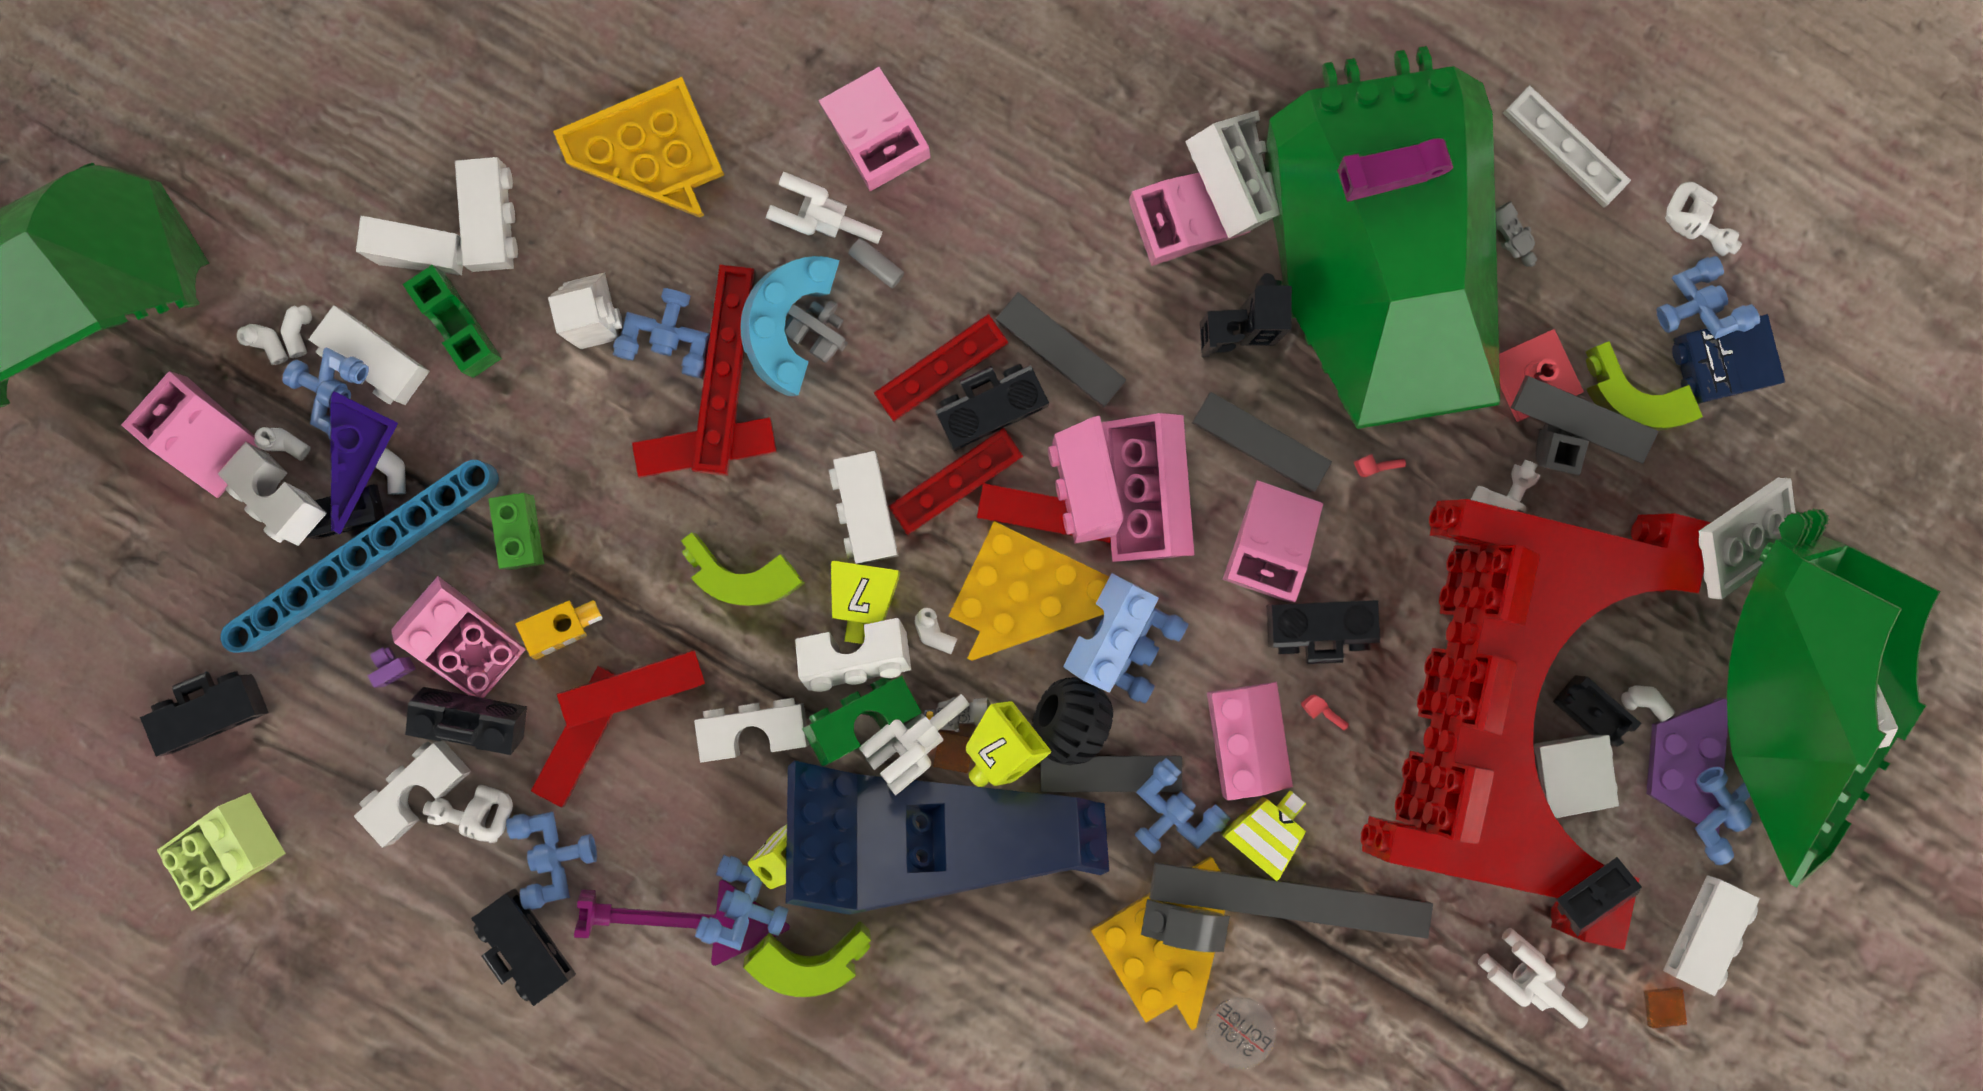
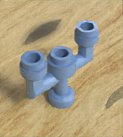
M1717 256L1701 259L1695 267L1672 277L1674 283L1689 302L1675 308L1669 304H1664L1656 309L1658 320L1665 332L1670 333L1677 330L1681 320L1699 313L1700 319L1715 339L1736 330L1745 332L1754 328L1755 325L1760 323V316L1757 309L1750 304L1740 306L1734 309L1730 316L1719 319L1716 313L1722 311L1724 306L1728 305V297L1724 288L1720 285L1716 287L1710 285L1698 290L1694 285L1701 281L1710 283L1724 274L1723 265Z
M663 288L661 298L667 304L662 323H657L656 319L627 312L621 335L614 341L613 355L633 361L639 349L637 342L639 330L651 332L649 343L652 344L651 351L666 356H671L672 351L677 350L679 340L691 343L690 351L683 357L681 373L702 379L706 367L705 355L710 333L683 326L676 328L680 307L689 305L691 296L677 290Z
M324 348L319 378L309 374L307 364L300 360H294L286 367L282 380L285 385L292 389L304 386L316 393L310 425L326 432L330 439V416L326 414L328 407L330 408L332 392L335 391L349 399L351 398V392L348 390L347 385L333 378L335 370L340 373L342 379L350 383L361 384L368 375L369 367L362 360L354 356L347 358L329 348Z
M1156 608L1153 609L1114 684L1127 691L1131 699L1144 704L1151 696L1155 685L1142 676L1134 677L1126 673L1132 661L1140 666L1143 664L1150 666L1156 657L1159 647L1154 645L1155 641L1146 637L1151 625L1160 629L1166 638L1179 642L1189 625L1178 615H1167ZM1104 616L1100 621L1093 637L1096 636L1097 633L1100 631L1104 621Z
M1167 757L1154 767L1153 775L1136 792L1156 812L1163 813V815L1149 830L1147 828H1140L1134 835L1148 850L1155 854L1161 848L1159 839L1175 824L1176 830L1198 850L1214 832L1222 831L1231 818L1215 804L1203 813L1202 822L1194 828L1187 820L1194 814L1192 810L1196 807V804L1182 791L1177 795L1173 793L1165 801L1158 793L1165 786L1172 785L1181 774V771Z
M1721 767L1709 768L1697 778V784L1701 790L1713 793L1720 806L1694 828L1705 844L1704 851L1706 855L1716 865L1729 863L1734 858V852L1729 841L1726 838L1720 837L1715 829L1723 822L1727 828L1739 832L1747 829L1752 823V813L1745 804V801L1751 796L1745 783L1739 786L1731 795L1725 786L1728 776Z
M554 812L533 816L523 813L514 815L506 821L507 833L510 839H525L533 832L543 831L545 843L535 845L533 850H528L527 861L531 871H537L539 874L551 872L553 884L541 886L536 883L520 889V900L523 909L534 910L542 908L547 902L570 898L565 868L561 862L581 858L586 864L596 862L597 849L592 834L581 836L578 844L558 848L559 837Z
M723 855L716 875L728 882L738 880L747 884L745 892L736 889L733 892L726 890L719 907V911L725 913L724 917L735 920L733 928L730 929L722 926L718 919L702 916L694 937L701 939L702 942L707 944L717 942L741 950L749 925L748 917L768 924L769 933L779 936L788 914V908L778 906L772 911L753 904L757 900L762 881L753 873L750 867L743 865L739 858Z

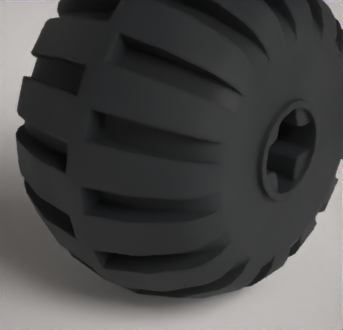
M1080 678L1060 679L1049 686L1048 690L1042 695V699L1038 703L1033 716L1032 727L1052 751L1047 756L1049 759L1066 765L1085 763L1099 753L1109 736V730L1113 722L1112 703L1104 690Z

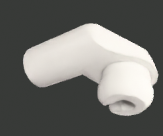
M385 448L376 468L387 476L388 494H406L405 464L397 455Z
M921 609L915 616V627L920 641L927 646L952 654L957 638L940 631L937 615L933 609Z
M1634 685L1621 696V701L1627 709L1635 710L1638 706L1649 707L1660 722L1666 721L1675 714L1674 709L1654 687Z

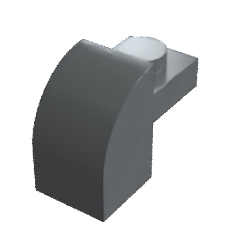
M1545 423L1544 428L1539 429L1536 445L1537 463L1544 468L1580 475L1589 440L1582 439Z
M1147 899L1141 935L1163 941V944L1176 948L1200 952H1224L1230 916L1203 908H1184L1163 901Z

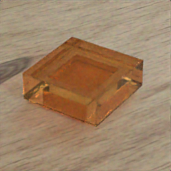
M940 731L939 734L942 736L943 741L937 745L933 767L968 773L971 757L966 752V745L971 737Z
M1672 987L1643 990L1647 1025L1650 1028L1687 1025L1682 988Z

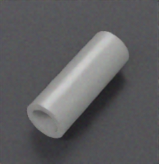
M861 237L852 245L848 252L851 257L891 289L899 283L905 273Z

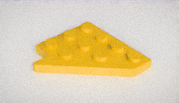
M682 77L553 131L565 161L570 167L699 218L704 216L693 188L725 175Z
M994 521L950 611L949 617L980 631L967 659L973 661L1104 615L1103 609L1096 605V602L1109 576Z
M1211 856L1192 867L1221 872ZM1150 893L1090 928L1145 1023L1177 1005L1190 1029L1194 1030L1197 1028L1215 952H1200L1176 948L1163 944V941L1141 935L1147 899H1150ZM1170 903L1184 908H1203L1225 914V910Z

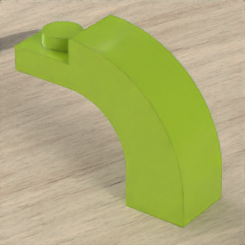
M1610 341L1585 351L1588 357L1586 358L1588 371L1598 381V384L1588 387L1586 390L1596 405L1657 431L1678 427L1703 417L1690 385L1663 395L1646 394L1634 388L1627 381Z
M691 532L681 540L686 547L682 551L685 558L694 568L698 565L702 568L691 579L703 591L718 600L735 605H765L787 597L805 584L787 558L782 554L755 572L735 574L718 562L698 534Z
M859 921L832 949L816 956H802L793 953L771 933H768L744 957L743 968L760 984L777 993L793 997L823 995L842 987L856 976L855 964L851 960H859L869 950L871 946L869 944L871 941L870 930Z

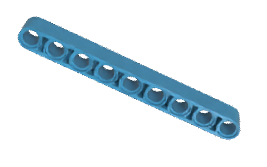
M479 460L464 462L227 623L220 634L223 647L233 653L254 652L261 649L493 491L499 481L497 470L492 465ZM478 468H482L485 472L484 482L481 485L475 486L472 481L473 472ZM452 487L456 493V498L451 505L446 506L443 501V494ZM422 507L426 512V519L422 525L417 526L414 521V514ZM393 528L396 531V540L392 545L388 546L385 542V533L388 529ZM363 547L367 553V559L360 566L356 562L355 555ZM331 568H334L337 572V580L330 586L326 580V575ZM301 588H304L308 594V599L301 606L297 600V594ZM272 608L278 613L277 622L273 626L268 621V613ZM242 628L248 633V640L244 646L239 641V632Z

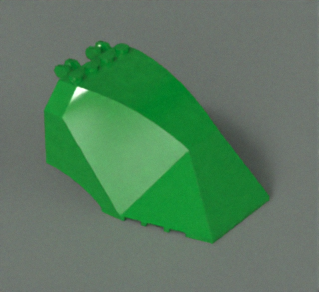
M1427 46L1418 47L1416 61L1420 72L1410 73L1407 54L1404 50H1400L1394 53L1396 76L1360 81L1356 59H1346L1344 72L1348 84L1342 85L1337 84V74L1333 63H1324L1322 65V74L1325 87L1308 90L1269 119L1264 167L1266 172H1271L1280 213V215L1273 218L1280 257L1282 285L1292 286V318L1295 317L1302 328L1306 342L1313 347L1322 363L1321 368L1331 378L1338 390L1337 395L1357 429L1500 404L1493 112L1483 83L1454 66L1433 69L1432 57ZM1439 138L1445 140L1453 164L1451 171L1439 177L1428 179L1426 182L1347 202L1337 171L1344 156L1359 153V157L1418 145L1431 139Z
M89 163L0 208V408L11 404L7 399L9 378L100 330L128 322L125 315L134 313L136 318L141 320L149 316L146 311L148 309L156 308L159 314L169 311L170 309L167 304L175 302L179 309L195 307L200 304L196 298V275L201 267L210 263L161 182L113 167Z
M1815 508L1805 512L1798 511L1796 513L1792 512L1790 515L1788 514L1784 518L1785 521L1779 526L1781 538L1776 539L1775 543L1770 541L1763 549L1759 557V561L1763 564L1744 602L1734 634L1727 683V717L1732 756L1789 883L1796 888L1831 858L1852 823L1846 820L1859 798L1865 802L1868 800L1871 794L1865 792V788L1878 768L1884 771L1887 770L1890 763L1884 761L1886 755L1897 738L1904 741L1907 739L1927 706L1920 702L1919 652L1927 620L1941 592L1852 546L1822 536L1826 529L1825 525L1829 524L1828 520L1830 519H1828L1829 515H1827L1824 509ZM1878 685L1898 726L1890 746L1879 748L1887 734L1879 730L1877 712Z

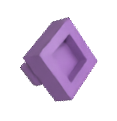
M382 647L370 654L378 670L367 676L374 688L386 687L416 670L410 657L396 659L390 647L386 649Z

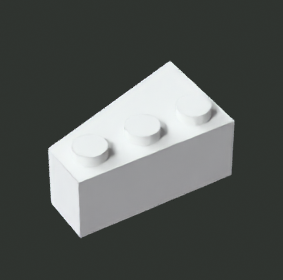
M1258 110L1213 123L1185 141L1228 238L1251 231L1280 215L1271 172H1266L1262 154L1267 152L1265 141H1259L1256 128V123L1260 121Z
M605 273L564 282L563 286L558 288V291L553 292L548 297L556 333L579 349L613 342L620 336L619 329L623 328V320L619 309H614Z

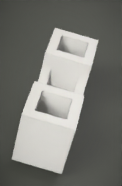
M245 442L218 473L228 485L225 490L235 499L247 505L244 510L255 520L266 525L263 530L272 539L280 543L283 540H287L299 546L327 513L306 492L286 482L276 491L278 484L286 476L287 472L269 453Z
M894 618L865 624L864 643L856 652L851 654L839 653V645L830 632L795 639L799 679L808 691L823 692L830 690L832 686L840 684L858 685L870 678L880 676L893 678L899 676L901 672L910 671L911 664L907 632L900 619Z
M794 698L773 701L774 707L760 709L759 703L738 706L739 713L725 715L724 708L703 711L704 718L694 720L700 763L739 756V737L742 731L749 726L758 727L767 734L771 752L809 746L810 743L802 728L807 726L804 703L795 704Z
M429 741L424 743L412 754L415 760L406 768L403 765L398 767L386 778L389 784L380 792L377 790L372 791L359 803L362 809L354 817L382 848L394 844L420 820L412 812L408 804V796L414 786L424 787L436 799L446 796L472 772L444 741L432 744Z

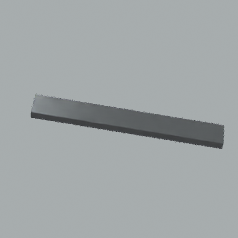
M1156 862L1154 863L1149 897L1151 900L1425 939L1429 937L1433 903L1429 901L1282 880L1276 881L1268 878Z

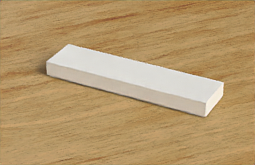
M1530 85L1503 112L1513 124L1603 208L1631 181Z

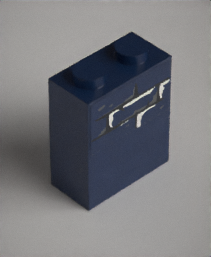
M1768 314L1761 315L1760 323L1745 332L1736 330L1715 339L1708 329L1686 333L1673 339V358L1676 364L1680 365L1683 377L1681 387L1690 385L1697 404L1785 383Z

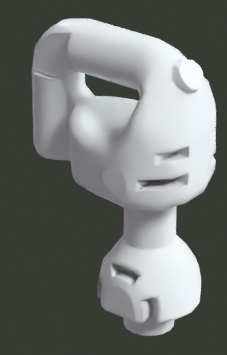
M1694 182L1681 184L1676 189L1667 207V215L1665 217L1673 230L1682 236H1686L1687 239H1695L1699 235L1704 236L1711 241L1713 249L1721 256H1725L1728 252L1733 255L1737 253L1742 245L1737 240L1739 232L1730 228L1718 229L1709 223L1714 212L1712 207L1717 202L1718 197ZM1688 197L1693 198L1689 211L1681 212Z
M1524 460L1522 466L1514 464L1511 473L1513 485L1507 496L1491 491L1483 486H1477L1471 500L1525 513L1526 506L1520 501L1526 489L1534 486L1539 480L1540 475L1535 473L1538 465L1528 460Z
M478 785L474 798L468 803L464 812L453 809L448 800L440 797L436 798L433 802L427 801L423 808V814L428 816V824L441 825L448 822L459 825V833L465 837L495 843L504 833L506 821L510 818L513 802L509 794L485 785ZM498 804L499 806L491 827L486 828L485 823L491 806Z

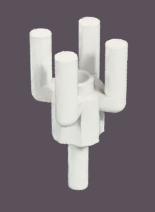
M783 171L778 185L801 194L805 198L798 216L770 205L766 215L767 219L806 235H812L815 231L835 238L838 230L841 229L873 243H879L883 231L844 216L848 205L828 198L829 194L825 188Z
M960 694L930 720L922 713L907 725H904L900 720H894L890 725H885L859 747V750L866 757V761L873 770L898 752L900 757L880 773L888 783L889 789L896 796L930 768L931 760L927 754L943 741L938 731L970 704Z
M1512 928L1506 929L1502 934V939L1512 946V952L1523 963L1518 965L1512 975L1490 955L1485 953L1478 960V965L1488 972L1487 978L1520 1006L1526 1007L1533 1003L1541 1011L1554 1007L1579 1029L1583 1028L1588 1022V1017L1562 996L1565 985L1555 977V969L1545 961V957L1516 931Z

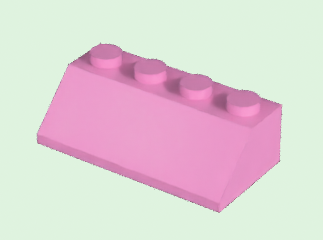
M1157 413L1102 422L1124 518L1116 536L1110 537L1112 562L1194 556L1184 416Z

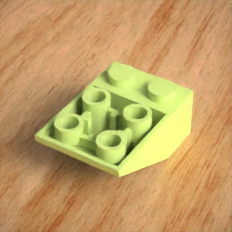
M251 793L217 806L157 849L163 865L170 872L180 890L181 896L186 900L191 911L199 908L286 854Z

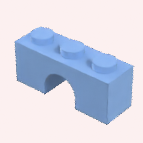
M1111 573L1096 602V605L1101 607L1104 612V621L1100 631L1089 640L1079 636L1063 667L1081 680L1110 693L1159 597Z

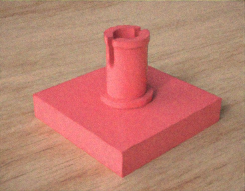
M1555 329L1499 354L1500 387L1516 422L1530 417L1511 408L1525 375L1575 396L1584 392Z

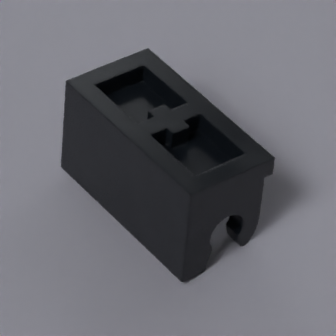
M1247 309L1208 311L1200 321L1201 357H1209L1211 353H1227L1236 348V344L1233 343L1242 341L1245 335L1240 333L1233 335V332L1238 331L1239 324L1248 319Z
M376 484L364 488L341 534L372 526L385 517ZM331 496L314 500L327 514L306 538L322 539L338 535L331 531Z
M1575 675L1553 700L1554 704L1590 735H1609L1611 746L1618 747L1624 743L1621 739L1622 736L1628 731H1636L1642 724L1587 676Z
M1616 857L1556 900L1559 903L1557 908L1561 915H1566L1571 922V929L1579 936L1638 895L1642 886L1620 859Z

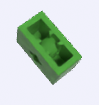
M518 493L488 498L499 569L513 570L544 565L534 495Z

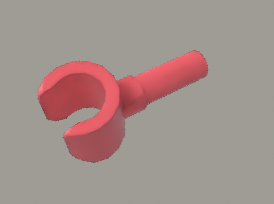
M1373 454L1354 461V465L1358 474L1364 478L1384 470L1406 467L1405 459L1382 461L1377 464Z
M1315 694L1310 695L1301 703L1303 709L1312 719H1315L1322 713L1343 731L1348 728L1349 723L1335 714L1325 700Z

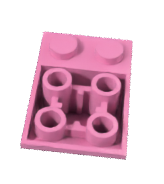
M880 67L818 100L869 191L878 188L930 158V149L927 142Z
M1200 173L1167 179L1132 191L1129 199L1151 266L1251 232L1248 231L1228 238L1213 202L1206 191Z
M170 371L121 424L149 450L216 498H219L228 486L218 475L220 470L245 442L257 447L254 441L255 436L192 380Z
M1256 480L1222 580L1288 603L1296 602L1308 567L1323 503Z
M439 576L435 578L391 629L395 644L466 694L484 698L526 650L524 646L472 601Z

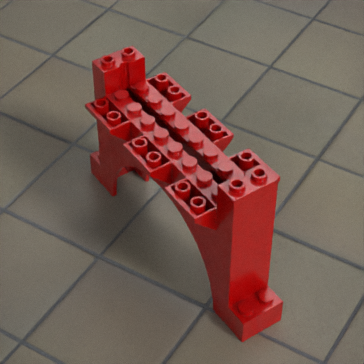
M1470 499L1437 501L1429 516V525L1431 527L1429 536L1466 545H1454L1453 551H1451L1447 559L1446 568L1449 572L1446 585L1443 586L1439 595V604L1441 605L1439 614L1453 616V621L1449 623L1446 631L1447 649L1432 648L1431 654L1428 655L1424 665L1426 674L1424 688L1421 689L1417 698L1418 716L1431 719V724L1424 734V754L1410 751L1409 758L1404 761L1402 767L1403 786L1401 793L1397 795L1395 800V812L1397 813L1395 819L1401 822L1369 816L1368 823L1364 825L1361 832L1362 851L1388 863L1557 899L1605 866L1586 853L1565 832L1554 816L1539 782L1535 764L1533 735L1536 706L1541 687L1550 666L1567 640L1583 623L1609 605L1630 596L1652 591L1678 590L1699 594L1704 573L1702 550L1699 547V530L1711 522L1676 513L1641 514L1637 516V521L1632 526L1631 537L1633 540ZM1636 896L1579 936L1571 929V922L1566 915H1561L1558 911L1557 906L1559 903L1556 901L1551 909V928L1584 942L1625 950Z

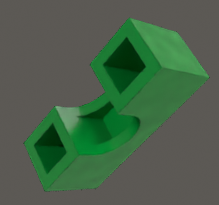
M431 265L402 284L421 313L427 316L439 330L445 340L442 342L443 346L462 373L474 378L502 359L443 271Z
M902 675L894 680L883 677L871 683L870 686L873 691L862 697L859 691H856L839 700L842 708L832 713L826 707L808 717L812 724L802 728L821 766L830 764L861 747L854 733V723L859 715L872 717L880 729H882L885 725H890L894 720H900L902 723H905L922 713Z

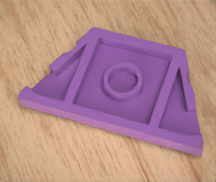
M1718 698L1713 700L1714 702L1702 707L1684 711L1680 715L1669 718L1664 722L1658 721L1652 724L1646 794L1658 802L1667 805L1674 812L1697 825L1720 806L1713 793L1701 790L1697 784V778L1709 768L1721 767L1723 770L1725 768L1728 717L1727 699ZM1720 825L1715 829L1718 834Z

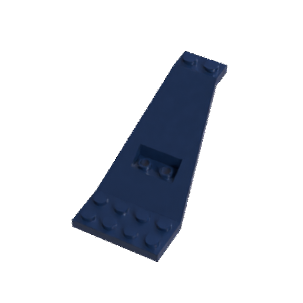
M794 761L788 765L786 904L850 915L1068 870L1103 875L1109 872L1104 803L1070 796L914 780L895 796L887 786L888 783L880 776L854 774Z

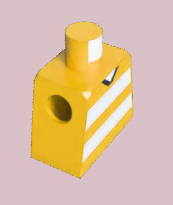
M569 600L517 622L515 625L530 657L537 660L586 637L587 634L584 627L603 618L594 600L577 608H574ZM570 619L571 626L569 629L563 632L557 630V624L560 620Z

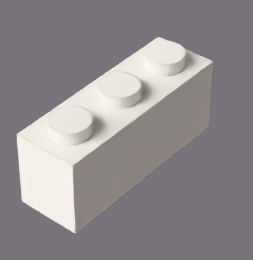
M498 157L456 160L455 169L463 266L472 272L514 269L513 258L518 256V247L515 237H511V224L515 223V210L513 203L509 202L508 189L513 187L510 168H506V165Z
M334 305L308 339L319 347L316 353L321 357L323 356L324 348H329L347 358L354 356L362 360L369 367L365 380L375 387L372 393L390 405L393 401L406 405L430 372L348 312Z
M871 451L834 459L835 468L829 469L833 490L839 489L842 503L836 504L840 524L847 523L849 537L844 538L847 558H854L855 564L860 565L899 556L877 453Z
M1707 875L1663 971L1715 996L1717 991L1727 981V969L1732 958L1737 956L1742 948V936L1747 926L1757 916V904L1760 898L1727 882Z

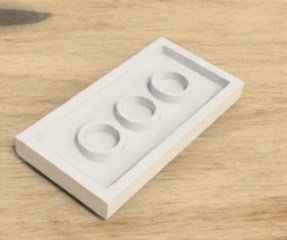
M1776 478L1699 530V547L1702 550L1704 581L1707 583L1709 598L1723 599L1757 575L1763 564L1759 561L1763 549L1770 541L1775 543L1776 539L1781 538L1780 524L1785 521L1784 518L1788 514L1796 513L1791 478Z

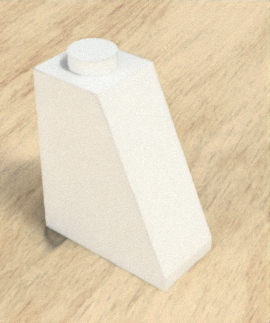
M360 217L356 252L376 264L415 270H425L429 266L434 265L444 273L462 275L461 237L458 234L372 217Z

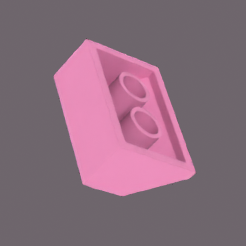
M1096 416L1056 433L1052 446H1048L1050 464L1052 467L1057 466L1060 479L1055 480L1059 501L1065 500L1068 512L1063 514L1065 531L1067 535H1073L1075 544L1116 536L1124 519L1100 416Z
M1277 682L1207 692L1222 797L1226 800L1262 796L1293 787Z

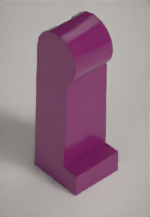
M1437 138L1418 145L1359 157V153L1344 156L1337 171L1346 200L1349 202L1426 182L1428 179L1439 177L1451 171L1453 164L1445 140Z

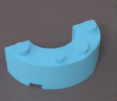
M812 256L783 264L763 276L746 299L740 324L744 352L747 353L756 374L767 385L784 395H799L809 362L798 356L788 344L784 330L786 315L792 304L802 296L821 297L830 294L840 260Z

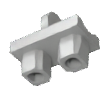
M830 300L823 307L814 301L809 310L818 315L817 319L792 304L788 311L790 318L786 322L784 329L788 339L799 345L810 330L819 337L809 352L824 363L837 350L843 352L848 344L843 336L826 326L829 322L839 329L844 321L834 314L838 306L836 302Z

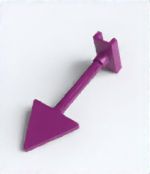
M723 879L719 881L715 914L613 908L612 904L596 903V890L581 889L577 902V908H580L574 931V938H589L593 925L610 926V923L697 929L702 916L718 919L722 926L732 929L735 920L724 917L725 913L719 911V907L726 890L733 892L734 889H739ZM756 901L753 902V904L764 907ZM748 917L749 925L741 950L715 942L712 947L711 964L716 966L755 947L769 933L768 924ZM787 922L784 923L780 934L790 929V925Z

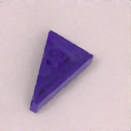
M335 391L330 396L331 531L341 534L398 423Z

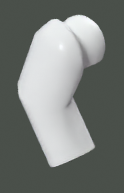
M294 305L287 309L280 332L290 358H298L307 354L300 330L302 324L306 325L311 322L312 314L309 307L305 305L300 307Z
M248 324L238 329L237 340L244 346L250 345L264 349L271 365H278L288 360L282 343L272 328Z
M262 427L255 433V444L264 451H286L302 461L311 449L309 445L283 428Z

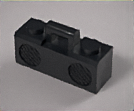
M1270 273L1264 274L1259 279L1255 290L1249 294V298L1240 308V310L1247 309L1248 319L1240 323V334L1245 335V338L1240 341V346H1275L1292 330V286H1282V281L1275 280L1274 276Z
M1022 364L1015 365L1002 373L1004 378L998 380L992 366H989L960 380V384L966 394L965 397L960 399L959 395L955 394L939 402L941 408L935 412L954 452L1049 406V401L1031 365L1024 369ZM991 382L993 388L977 396L974 395L972 390Z
M1378 600L1266 605L1268 647H1278V654L1300 653L1299 646H1305L1307 664L1343 663V644H1349V651L1370 650V643H1380ZM1314 641H1333V649L1315 650Z
M206 671L173 685L172 690L177 703H174L173 699L161 701L151 706V713L140 717L155 756L171 755L268 714V709L252 674L239 675L238 671H234L218 677V684L215 685L210 673ZM203 688L205 695L190 700L188 694Z
M422 687L408 704L405 735L439 742L442 740L475 746L476 749L511 755L524 739L527 706Z
M516 888L505 893L471 918L475 923L474 931L478 938L484 943L488 942L492 947L481 955L501 985L513 977L516 981L515 989L524 1001H530L533 1006L576 975L531 909H523L520 894ZM499 951L506 959L508 964L511 966V970L507 968L503 960L498 955Z

